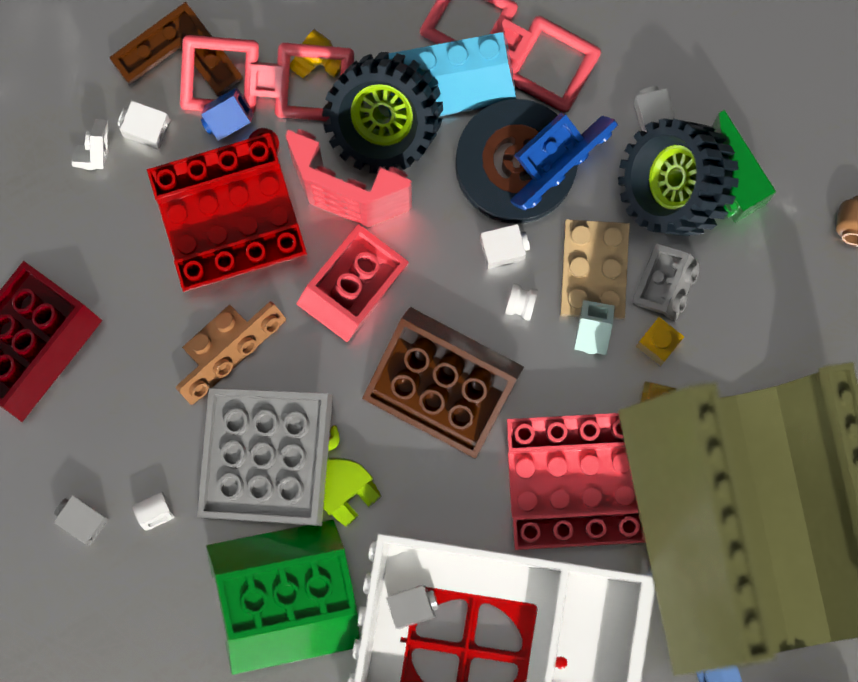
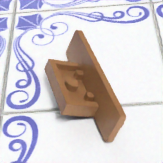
M270 301L247 322L229 304L182 347L199 366L176 386V389L190 405H194L207 394L209 388L214 387L243 359L253 353L264 340L276 332L286 321L285 316Z

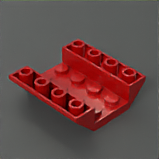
M270 132L146 169L155 200L159 205L183 292L307 255Z

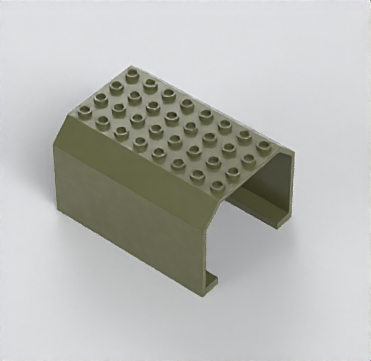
M853 362L819 368L818 373L778 386L719 398L716 382L688 386L618 410L674 676L749 665L776 659L775 653L858 638V381Z

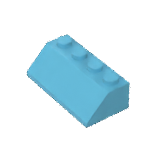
M504 32L389 53V60H392L397 53L405 55L404 64L409 66L415 60L421 64L416 70L418 73L423 75L428 71L433 78L428 85L430 88L438 85L441 92L436 99V102H443V111L440 116L483 109L499 101L517 99L508 41Z

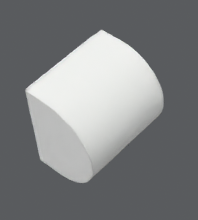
M163 492L132 505L136 518L144 530H150L175 517Z

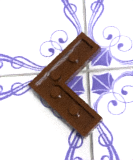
M184 2L110 56L109 59L130 85L180 48L182 50V41L186 35L210 37L212 35L190 6ZM195 48L194 67L217 97L243 79L241 73L223 50Z

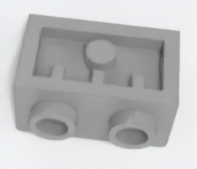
M656 243L632 302L636 306L664 314L670 320L677 321L679 314L686 308L687 294L691 284H694L699 276V262L690 253Z

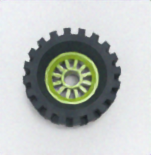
M380 52L375 59H373L372 54L366 55L359 62L356 60L328 92L325 98L328 103L323 107L322 115L329 117L323 125L325 133H334L329 143L333 149L339 145L342 147L343 151L339 156L345 162L350 156L356 160L353 165L354 168L362 170L365 164L370 165L369 173L378 174L380 168L383 167L387 171L389 167L398 169L399 166H401L402 170H405L412 165L414 160L418 161L436 137V132L441 127L443 119L439 118L443 111V102H436L441 92L438 85L432 88L428 85L433 78L428 71L423 75L416 71L421 64L415 60L408 66L403 63L405 55L398 53L392 60H389V52ZM379 106L388 107L392 116L383 115L379 111Z
M659 119V123L650 122L645 125L647 132L638 131L633 136L637 143H628L624 151L630 154L628 160L621 159L619 168L625 169V176L618 177V185L625 186L626 191L621 193L620 197L622 202L630 203V206L625 209L629 216L637 217L635 223L640 227H647V230L652 232L690 236L704 234L703 229L712 230L717 226L714 218L724 219L728 214L723 207L725 204L733 205L736 196L731 195L730 190L731 187L738 188L739 179L732 178V171L739 170L737 161L729 159V156L735 152L731 145L723 144L727 138L722 133L715 132V128L677 119Z

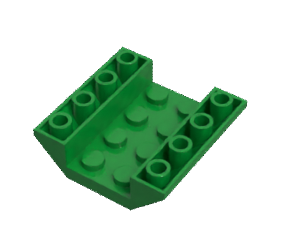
M334 519L323 521L322 526L303 525L206 545L212 578H215L227 638L225 645L231 675L354 649L355 640H360L358 611L345 549Z

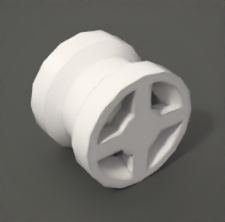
M514 283L505 314L510 316L519 314L522 315L523 319L530 321L538 290L533 288L525 290L519 284Z

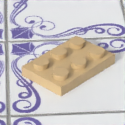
M565 220L560 316L580 317L582 302L586 300L614 305V319H625L630 223Z

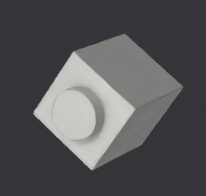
M73 495L69 500L64 498L54 512L57 516L54 523L88 546L92 544L108 521L102 514Z
M424 585L386 597L395 628L398 630L436 618L434 610L439 609L434 591H427Z

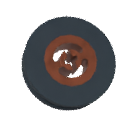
M508 99L485 107L468 122L458 143L455 167L457 180L463 194L479 212L500 222L513 224L528 223L550 214L564 201L574 182L578 165L573 166L565 174L566 177L560 184L550 187L542 195L541 201L536 206L522 210L510 202V199L532 180L530 178L522 181L520 177L527 173L521 164L519 168L513 167V162L510 160L513 159L514 155L558 116L553 110L530 100ZM510 142L513 145L505 150L502 159V170L509 177L506 179L497 172L494 166V154L501 145Z

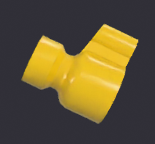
M315 29L309 33L302 43L332 46V42ZM295 56L290 63V69L304 79L315 68L322 65L325 68V72L335 78L341 71V60Z

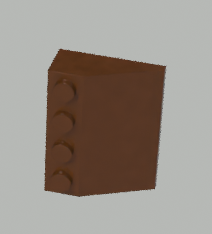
M410 307L402 316L362 399L476 459L524 366Z

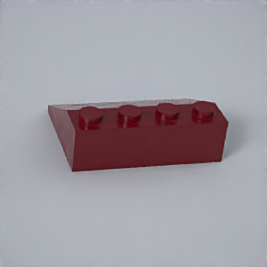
M25 261L20 264L0 289V407L21 422L25 420L103 321L84 304Z

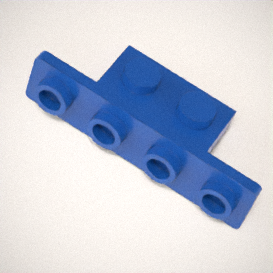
M560 113L514 155L532 180L513 196L510 202L522 210L536 206L541 201L542 195L550 187L560 184L565 179V174L573 166L584 162L588 158L589 152L597 144H601L611 137L612 130L618 126L617 122L612 118L601 116L580 134L568 116Z

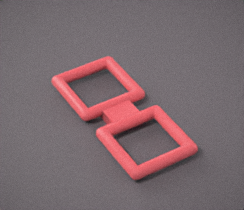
M436 0L420 28L421 36L436 44L457 41L435 29L451 0ZM486 0L503 10L490 34L504 32L508 41L515 87L563 113L568 112L600 57V48L542 16L535 17L529 29L525 30L511 22L518 10L516 2L513 0ZM541 31L586 54L563 97L518 74Z
M186 35L182 41L180 106L184 110L203 111L205 105L215 100L193 98L195 48L246 52L244 99L253 113L256 110V96L274 97L275 115L277 117L327 121L329 117L322 116L323 108L288 106L290 56L341 60V76L354 63L355 54L351 48L281 43L278 47L277 63L258 62L259 44L255 40Z

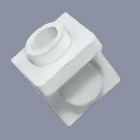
M95 119L92 130L86 131L85 145L76 146L72 158L73 167H81L86 170L104 169L109 153L108 120Z

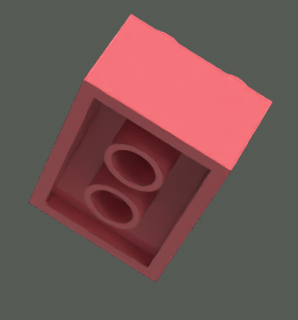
M358 224L309 282L296 304L348 343L408 265L409 261Z

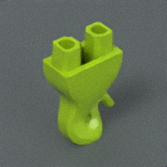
M333 425L330 429L331 436L329 437L328 451L335 449L339 445L340 436L336 425ZM327 458L323 509L330 517L334 516L337 521L347 527L359 516L348 504L349 501L358 495L370 507L382 496L373 483L374 478L361 464L346 458Z

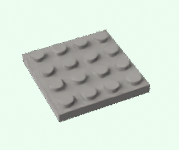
M209 388L197 517L322 526L333 395L328 393Z

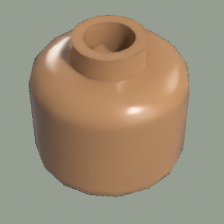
M854 196L852 199L845 200L840 204L836 221V232L842 237V240L847 244L858 246V196Z

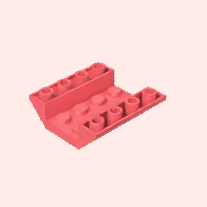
M298 129L296 133L290 130L287 131L286 140L292 163L309 204L367 228L410 211L412 206L411 180L407 179L408 174L393 167H389L388 171L380 168L371 191H366L367 186L354 179H348L347 182L335 178V172L323 166L319 142L315 141L316 136L301 129Z
M619 413L507 419L511 519L515 550L646 543Z

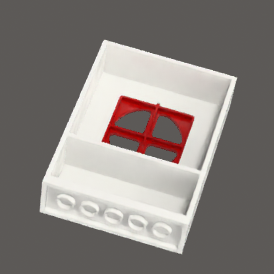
M378 534L377 541L372 540L369 560L374 562L372 574H366L363 590L364 593L368 594L367 606H361L358 626L363 627L361 640H355L353 659L358 660L356 672L350 673L348 682H424L418 675L412 662V653L417 648L456 654L459 657L456 682H468L471 661L474 658L516 664L518 674L513 682H641L655 588L653 577ZM424 585L427 591H434L438 605L452 600H465L468 604L463 639L460 642H450L421 637L416 633L418 624L399 630L396 629L386 597ZM488 603L497 607L514 622L522 638V648L520 651L513 652L481 647L475 643L479 608L482 604ZM562 656L567 659V666L564 669L556 667L557 657Z

